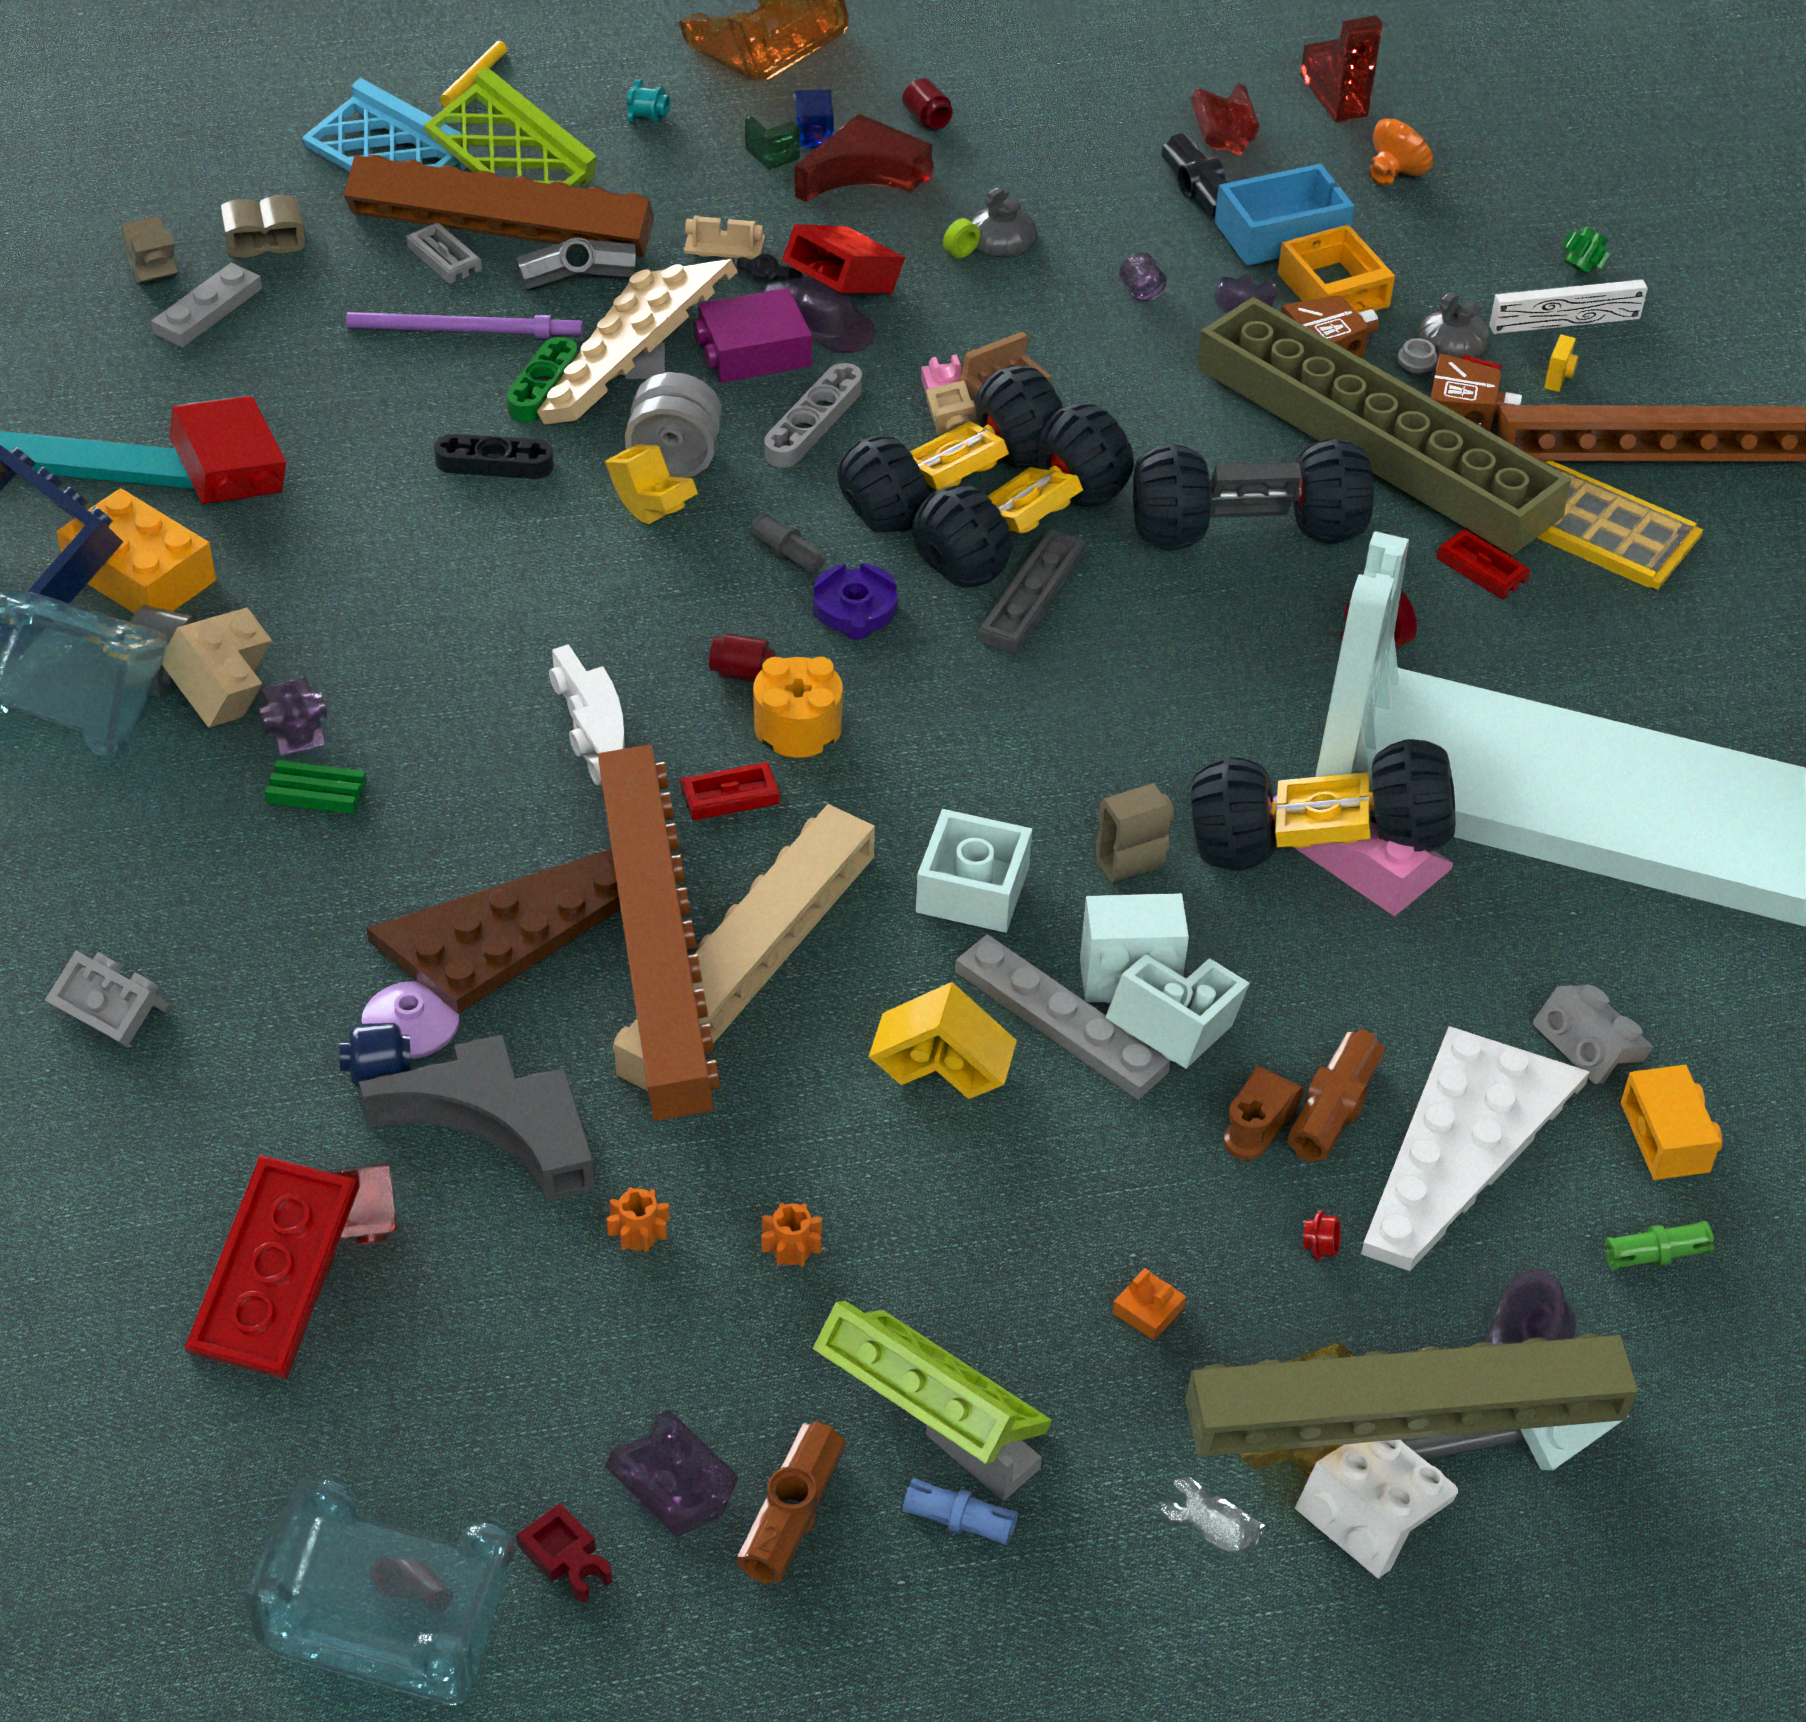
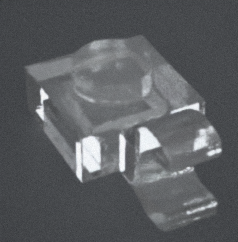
M1189 1477L1175 1479L1173 1485L1185 1493L1187 1504L1184 1508H1181L1172 1501L1163 1503L1160 1510L1167 1518L1173 1521H1184L1192 1518L1191 1522L1205 1531L1204 1538L1209 1543L1227 1552H1232L1233 1550L1238 1552L1256 1545L1265 1525L1222 1497L1213 1498L1194 1479Z

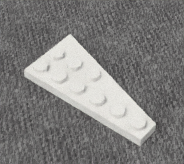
M1449 1026L1364 1240L1361 1255L1411 1271L1445 1235L1447 1227L1461 1212L1465 1213L1475 1203L1477 1195L1488 1184L1491 1186L1528 1147L1540 1128L1549 1119L1553 1120L1573 1093L1577 1094L1587 1084L1590 1072Z

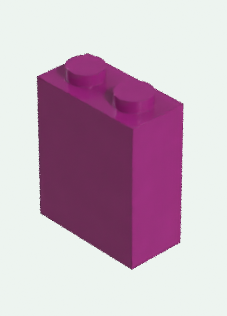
M789 288L698 304L699 320L693 322L694 336L698 345H704L707 367L709 369L714 368L720 383L812 366V334Z

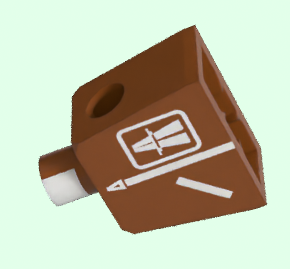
M1340 296L1282 305L1281 313L1360 358H1363L1365 355L1368 334L1375 333L1379 329V320L1375 311L1369 309L1357 313Z
M1439 353L1431 399L1490 432L1493 416L1498 415L1499 405H1520L1522 395L1498 391L1501 371L1499 369Z

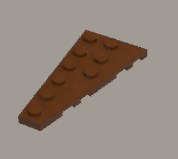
M612 848L367 927L368 942L459 1014L621 909Z

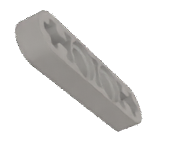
M849 363L835 364L818 379L765 436L764 455L767 463L774 467L787 468L794 466L804 457L861 395L862 371L859 367ZM825 401L833 403V405L820 406L815 404L817 402ZM806 423L811 424L812 427L798 428L794 425Z

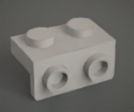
M1589 984L1557 986L1535 1017L1533 1024L1577 1068L1589 1071L1588 1078L1594 1084L1604 1083L1619 1063L1645 1061L1654 1046L1641 1035L1643 1031L1636 1022L1620 1015L1608 1004L1610 1000L1602 990Z

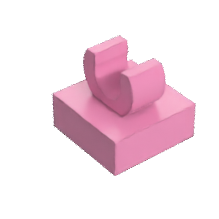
M952 355L951 363L940 365L937 358L932 357L929 361V366L921 367V381L925 393L926 389L959 382L962 366L957 355Z

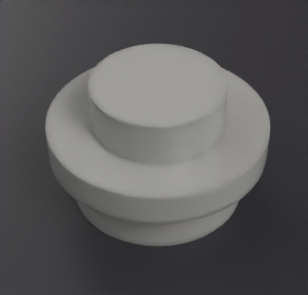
M1421 338L1410 339L1399 350L1398 363L1410 373L1423 374L1433 370L1437 365L1438 356L1435 352V346L1428 340Z

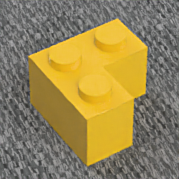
M951 982L882 1013L868 1057L901 1086L937 1071L966 1098L971 1099L1005 1084L1017 1040L959 987Z

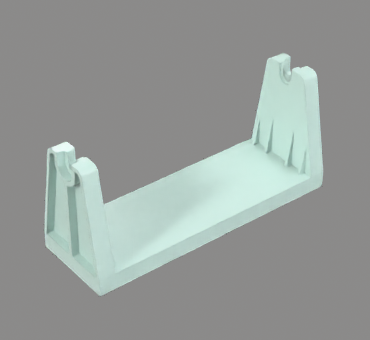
M1377 531L1374 532L1369 544L1364 575H1358L1349 605L1315 777L1370 772L1372 786V762L1378 752L1390 744L1406 739L1429 741L1441 746L1449 757L1455 794L1456 827L1454 837L1806 927L1805 767L1398 668L1394 632L1409 539ZM1371 811V816L1375 817V811Z

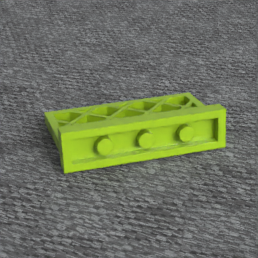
M485 67L476 75V83L424 124V132L474 173L489 171L495 174V168H516L517 176H522L521 168L543 169L544 181H533L550 184L555 181L548 180V169H563L571 176L565 181L557 182L566 183L570 187H576L579 184L585 187L595 178L597 155L488 67ZM477 99L488 108V114L466 113V106ZM445 123H462V135H446L439 128ZM466 124H488L489 136L467 135ZM493 124L509 125L515 130V136H493ZM467 145L489 146V157H473L467 152ZM494 146H516V158H494ZM520 146L536 147L542 152L543 159L521 158Z
M847 1301L836 1302L812 1348L985 1464L994 1462L1002 1446L1005 1444L1046 1434L1052 1422L1050 1418L884 1310L864 1313Z

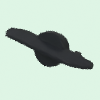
M769 254L758 255L754 260L745 257L729 258L732 259L736 267L751 271L753 276L760 282H770L777 276L795 280H802L803 278L801 271L779 265L778 261Z

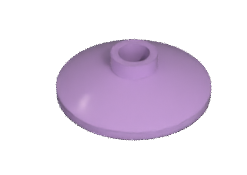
M418 981L401 982L386 987L370 999L362 1014V1024L395 1023L400 1027L402 1035L409 1034L410 1059L431 1055L445 1047L455 1036L460 1021L457 1012Z

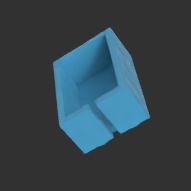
M1320 163L1220 184L1218 187L1214 222L1247 266L1279 259L1281 244L1284 241L1347 224L1351 227L1355 205L1340 186L1336 187V181Z

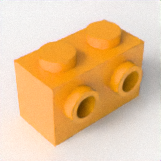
M1687 1065L1630 1072L1620 1103L1653 1180L1710 1173L1717 1152L1722 1148V1133L1719 1125L1711 1121L1705 1107L1703 1089L1700 1084L1694 1083Z

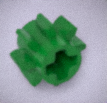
M1585 226L1580 234L1576 231H1570L1561 245V248L1567 251L1564 262L1584 274H1589L1592 267L1602 270L1611 256V253L1605 250L1609 240L1595 230Z

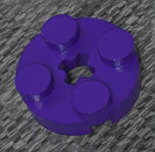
M846 564L834 566L823 572L815 581L813 614L826 626L840 632H845L848 638L854 640L865 639L871 631L886 626L897 614V585L890 574L870 564H860V570H846ZM863 597V599H861V600H850V599H848V598L857 599V598Z

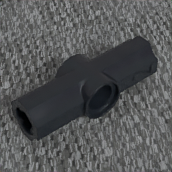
M1184 133L1172 135L1170 140L1162 147V157L1177 174L1178 186L1183 196L1186 198L1195 196L1208 213L1215 217L1218 187L1220 184L1227 183L1221 161L1217 157L1207 159L1194 142L1188 139Z

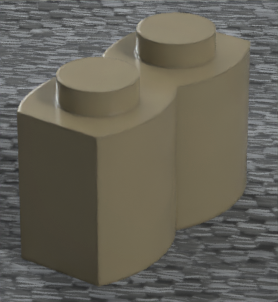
M276 195L265 198L260 202L252 199H236L221 205L228 255L247 258L263 254L266 251L280 254L296 252L306 247L304 225L297 197Z
M1154 783L1104 798L1101 801L1099 808L1101 831H1099L1096 838V857L1098 864L1112 884L1160 869L1164 866L1166 853L1170 851L1168 832L1170 821L1174 819V808L1170 798L1166 794H1161Z

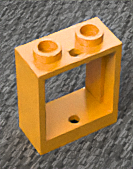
M1348 224L1284 241L1281 244L1277 274L1301 301L1340 296L1357 313L1369 309L1377 311L1390 307L1395 275ZM1340 263L1352 277L1325 284L1313 270Z

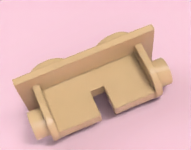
M695 215L693 219H686L685 234H688L684 253L696 254L702 257H745L754 260L762 252L765 239L763 225H756V221L728 219L727 231L721 230V218L699 217Z

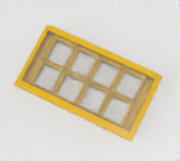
M1541 461L1571 478L1564 517L1539 535L1537 538L1643 586L1659 590L1703 534V529L1696 527L1697 523L1554 461Z

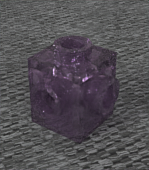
M306 677L262 688L265 706L258 708L260 721L264 733H272L280 756L324 745L321 720L327 718L326 706L320 692L313 694Z

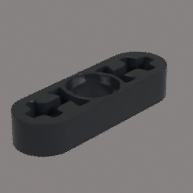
M447 434L438 438L434 443L436 466L446 473L540 479L548 476L554 469L552 446L548 442L539 439ZM489 454L504 455L503 457L498 459L485 458V456Z

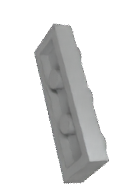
M232 262L151 320L153 334L183 348L262 289L261 276Z

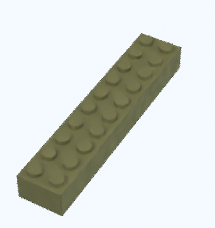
M1255 297L1250 298L1201 330L1198 369L1318 441L1335 438L1349 441L1361 447L1369 457L1372 473L1512 556L1564 517L1571 478Z

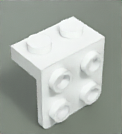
M1401 1440L1344 1444L1316 1462L1295 1509L1379 1579L1391 1570L1409 1532L1452 1503L1458 1493V1488L1438 1468L1426 1462Z

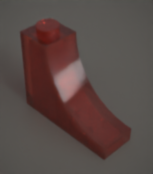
M1377 15L1343 21L1339 40L1304 45L1300 76L1335 123L1364 118L1369 115L1383 22Z
M858 114L795 165V197L808 202L813 197L828 190L859 184L884 185L911 193L921 183L927 181L933 172L932 144L862 114Z

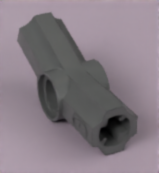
M577 237L515 257L524 287L526 290L575 274L630 278L634 275L636 252L635 244L586 240ZM570 246H580L585 251L586 261L583 266L575 267L568 263L566 251Z

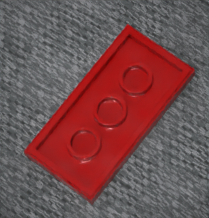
M259 1155L186 1342L185 1350L189 1354L277 1378L288 1379L360 1185L357 1180Z

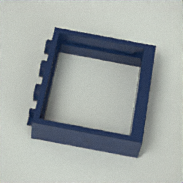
M0 445V492L17 475L84 526L0 621V645L18 660H21L120 547L123 541L108 527L113 520L95 506L91 511H88L85 508L88 502L69 486L64 491L60 490L58 487L62 482L47 469L41 466L36 472L32 469L36 463L23 451L15 446L10 452Z

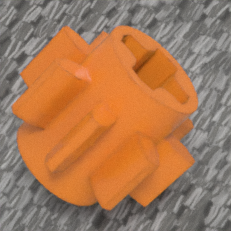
M630 1187L619 1200L611 1199L609 1201L610 1216L606 1218L608 1236L620 1235L622 1250L630 1248L647 1252L657 1239H667V1222L670 1221L669 1204H657L654 1189L647 1191Z
M779 1203V1208L774 1212L773 1217L770 1215H763L762 1252L773 1251L778 1266L782 1264L805 1266V1261L811 1252L820 1254L822 1251V1236H820L822 1235V1217L811 1218L805 1203L802 1205Z

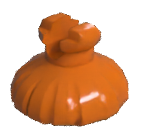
M1384 118L1376 124L1373 132V145L1378 155L1370 161L1373 163L1369 167L1371 180L1380 186H1388L1392 184L1394 177L1398 173L1406 176H1421L1433 166V153L1425 139L1412 127L1394 118Z

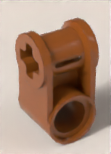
M1260 1065L1257 1066L1229 1107L1231 1123L1226 1128L1223 1137L1224 1147L1227 1152L1242 1160H1253L1261 1157L1280 1130L1287 1126L1295 1115L1302 1100L1304 1088Z

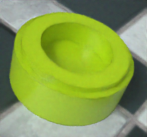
M967 218L956 220L949 226L944 235V249L958 259L968 256L978 245L980 239L979 227Z

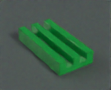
M276 760L274 765L275 773H271L269 778L270 786L266 785L264 795L266 803L355 814L367 782L366 774L362 770Z

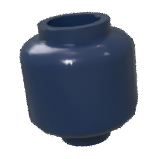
M395 1023L356 1024L350 1031L349 1041L339 1042L340 1071H350L351 1081L358 1088H360L359 1082L374 1079L382 1075L411 1071L409 1034L402 1035L400 1027Z

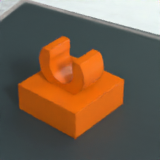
M1144 1268L1114 1300L1112 1313L1155 1341L1185 1308L1187 1296Z

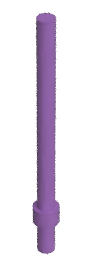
M347 312L346 315L347 328L532 334L535 339H551L552 335L583 336V320L552 319L551 315H535L534 319Z

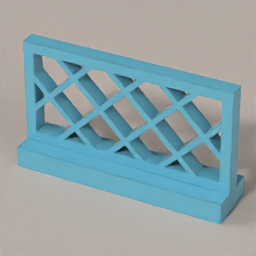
M362 78L351 85L353 97L302 137L306 148L349 172L354 156L347 157L345 151L364 149V155L360 156L368 157L372 155L370 154V148L390 145V152L376 153L375 155L383 156L392 161L416 160L422 163V159L437 157L441 160L436 164L426 166L441 167L443 165H450L461 171L467 168L424 132V124L431 120L432 116ZM354 112H358L364 117V120L345 122ZM446 124L439 128L446 135H462L461 132ZM385 128L390 131V134L370 136V130ZM364 131V137L345 140V133ZM338 134V141H320L325 136ZM412 143L416 148L396 151V144Z

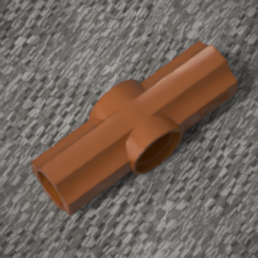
M1359 1029L1357 1032H1347L1327 1067L1322 1065L1316 1072L1307 1093L1305 1106L1288 1136L1287 1144L1294 1149L1297 1157L1314 1163L1316 1160H1327L1346 1124L1352 1125L1357 1119L1364 1104L1369 1083L1383 1060L1386 1047L1380 1044L1375 1034L1363 1029Z
M817 1421L809 1425L802 1424L781 1469L775 1471L769 1478L767 1497L737 1556V1566L743 1569L751 1579L767 1585L771 1582H782L803 1536L810 1532L815 1525L817 1507L846 1447V1440L839 1436L833 1427ZM793 1499L799 1500L800 1503L791 1505L785 1504L784 1501Z

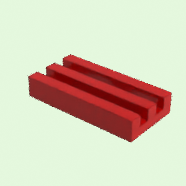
M1463 529L1438 548L1436 557L1439 561L1502 600L1508 596L1509 590L1513 592L1518 588L1519 582L1524 584L1528 581L1531 570L1466 529Z
M768 762L680 778L681 792L683 796L685 795V803L687 808H689L691 821L780 804V793Z

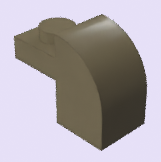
M160 215L121 224V240L130 268L138 284L178 274L173 258L174 240L170 229L164 230Z

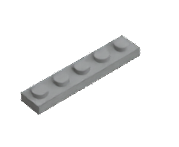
M986 934L956 959L955 972L1137 1100L1169 1073L1171 1060L1135 1036L1127 1034L1122 1028L1106 1019L1105 1014L990 935Z

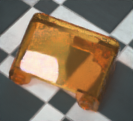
M758 0L760 6L749 13L744 10L736 11L728 16L708 17L703 13H694L678 21L683 37L692 49L756 81L772 78L842 35L848 27L849 15L844 0Z

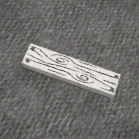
M1644 280L1495 294L1489 326L1493 334L1640 319L1648 287Z

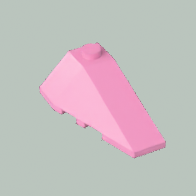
M1277 796L1273 798V801H1277ZM1372 822L1371 839L1358 840L1353 843L1332 842L1312 844L1303 848L1294 847L1394 917L1447 874L1453 866V862L1435 850L1431 852L1426 850L1415 852L1414 847L1380 839L1377 825Z

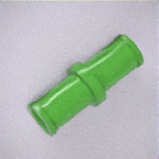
M1707 1221L1664 1229L1662 1225L1648 1227L1645 1233L1606 1238L1604 1246L1606 1248L1611 1247V1249L1605 1250V1256L1612 1271L1653 1262L1657 1267L1670 1264L1671 1259L1702 1253H1713L1714 1245L1712 1243L1707 1244V1242H1713L1714 1237Z

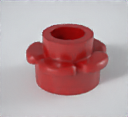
M1319 1210L1314 1220L1307 1219L1304 1225L1305 1250H1312L1317 1261H1322V1256L1337 1257L1341 1243V1222L1339 1216L1326 1215L1324 1210Z

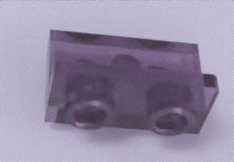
M665 1410L658 1414L650 1435L611 1450L605 1465L676 1537L721 1518L738 1481L737 1474L670 1410Z

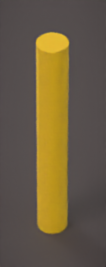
M497 41L440 96L441 104L447 107L476 83V75L485 67L490 69L507 53L506 44L502 41Z

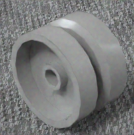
M666 372L651 376L639 386L634 396L631 416L625 431V448L628 449L636 444L658 445L670 476L684 478L696 476L708 467L715 453L717 434L722 420V404L715 391L702 380L685 373Z

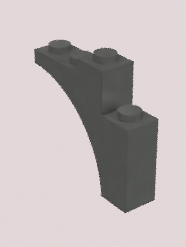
M503 1035L485 1039H474L470 1042L454 1045L455 1061L431 1064L424 1068L392 1075H382L359 1082L363 1111L368 1128L404 1123L446 1126L479 1136L506 1151L525 1167L544 1195L545 1202L595 1191L593 1160L565 1069L538 1072L531 1076L515 1079Z

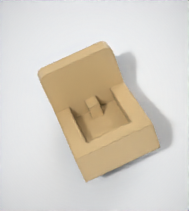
M965 380L926 389V400L938 437L969 421L977 424L975 402L970 399Z

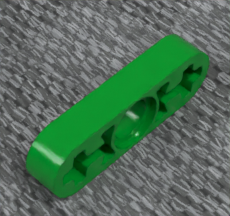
M554 337L543 343L507 391L508 414L512 419L519 422H531L540 418L537 411L547 398L548 392L555 387L563 376L565 368L578 355L577 344L573 340L566 337ZM539 377H550V378H552L551 380H548V381H535V380H534L535 378H539Z

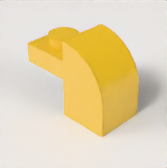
M636 444L604 461L621 501L643 523L651 524L667 514L681 510L685 507L684 501L698 494L693 478L670 476L658 445Z

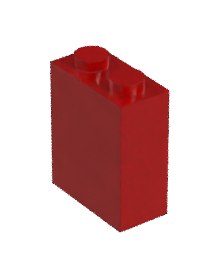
M794 224L782 261L840 293H893L906 257L848 226Z
M253 396L172 406L169 438L202 504L282 492L286 460Z

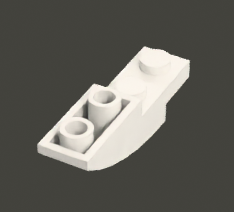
M569 644L552 650L554 668L549 670V678L556 694L563 693L573 718L574 730L569 731V739L573 751L578 757L584 756L588 764L590 776L598 786L602 784L597 753L625 749L623 714L614 685L604 667L586 671Z

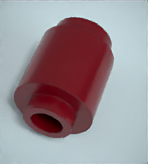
M919 78L914 80L903 93L902 102L904 107L923 126L941 129L951 120L953 109L950 100L929 79Z
M728 633L724 637L715 636L710 649L709 670L719 672L720 677L754 682L762 670L763 663L771 657H776V651L769 649V641L767 639Z

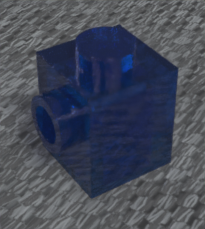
M831 90L794 91V126L797 147L816 149L822 146H834V112Z

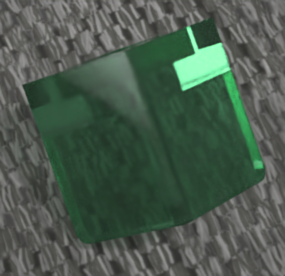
M754 117L746 118L745 149L768 170L800 159V127L793 121H789L766 129Z

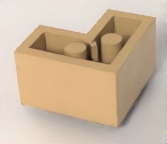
M247 607L177 627L159 662L208 728L244 717L262 686V682L254 671L272 639Z

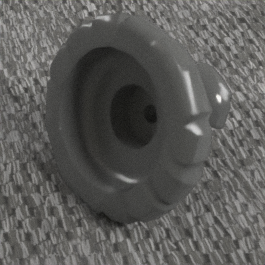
M995 188L987 193L985 197L987 207L978 211L970 221L980 229V239L975 249L985 255L1010 257L1029 250L1036 241L1037 229L1032 218L1020 209L1021 202L1019 198L1012 197L1007 200L1009 192L1001 188Z
M1453 292L1446 293L1440 300V310L1427 315L1420 322L1416 338L1430 341L1435 346L1438 358L1439 353L1461 359L1464 355L1474 358L1482 356L1487 350L1490 334L1484 321L1476 315L1478 304L1475 301L1468 300L1463 307H1460L1457 303L1460 295Z

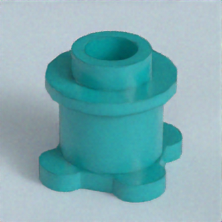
M635 79L633 87L628 90L626 95L628 107L627 121L635 123L637 116L651 118L653 123L659 124L662 118H666L669 114L671 106L670 96L666 95L664 87L658 86L656 90L643 88V80Z

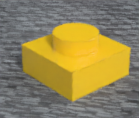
M1560 334L1550 358L1544 385L1545 389L1560 392L1565 378H1573L1579 359L1578 355L1573 354L1576 338Z

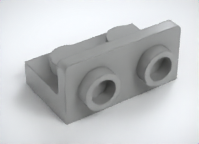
M75 951L45 999L46 1002L126 1047L132 1041L152 1007L165 1012L169 1006V1003L156 995L160 986L134 972L130 980L120 975L119 972L123 966L99 952L91 959Z

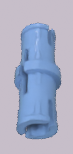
M917 1478L911 1480V1487H908L905 1496L903 1512L948 1525V1531L960 1534L963 1530L989 1538L1006 1546L1010 1543V1538L1013 1535L1017 1522V1511L972 1498L973 1493L964 1489L957 1493L931 1485Z

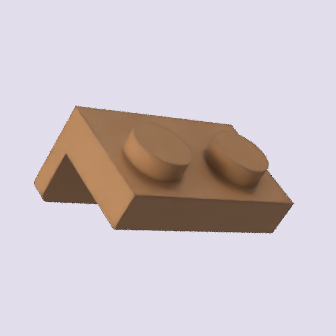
M1020 332L966 353L959 381L965 380L969 395L975 399L984 381L1002 368L1030 366L1040 371L1048 379V382H1050L1051 375L1025 355L1029 336L1024 332Z

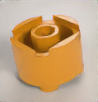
M771 657L763 663L762 670L757 675L753 686L754 731L757 739L762 744L763 740L773 745V752L795 758L817 755L823 752L824 745L833 739L835 743L842 732L843 684L840 676L834 670L833 662L825 657Z

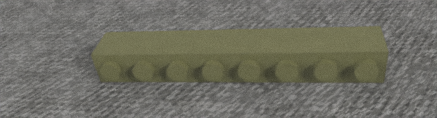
M1589 1333L1574 1339L1551 1341L1544 1338H1532L1522 1343L1502 1345L1481 1342L1470 1347L1441 1349L1431 1346L1419 1349L1416 1352L1389 1354L1385 1351H1373L1363 1356L1344 1358L1322 1355L1307 1361L1282 1363L1278 1360H1265L1256 1365L1234 1367L1213 1364L1202 1369L1192 1370L1185 1401L1197 1457L1623 1421L1627 1419L1639 1391L1621 1335L1599 1336Z

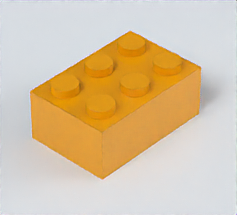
M122 488L88 509V511H91L96 506L113 520L108 527L123 543L87 584L135 614L142 605L174 611L216 581L210 542ZM75 519L56 531L61 552L84 527Z

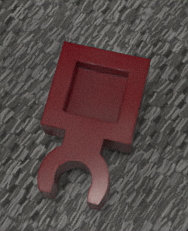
M558 1503L516 1534L517 1546L551 1583L563 1574L569 1577L570 1591L580 1602L585 1603L590 1599L589 1587L582 1581L586 1576H598L607 1586L612 1583V1571L609 1563L603 1557L591 1554L596 1550L595 1538L561 1503Z

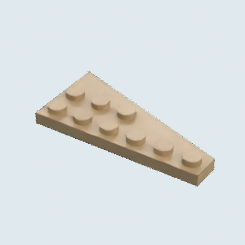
M732 259L689 266L676 264L665 270L651 272L645 269L632 275L628 285L621 295L614 300L613 306L606 316L598 322L597 328L591 337L583 343L581 351L576 358L565 368L563 376L555 387L548 392L547 398L537 411L543 424L575 421L608 392L605 384L618 375H626L635 367L632 359L642 350L645 353H650L689 317L686 309L699 301H707L715 293L712 286L719 279L729 280L738 272Z

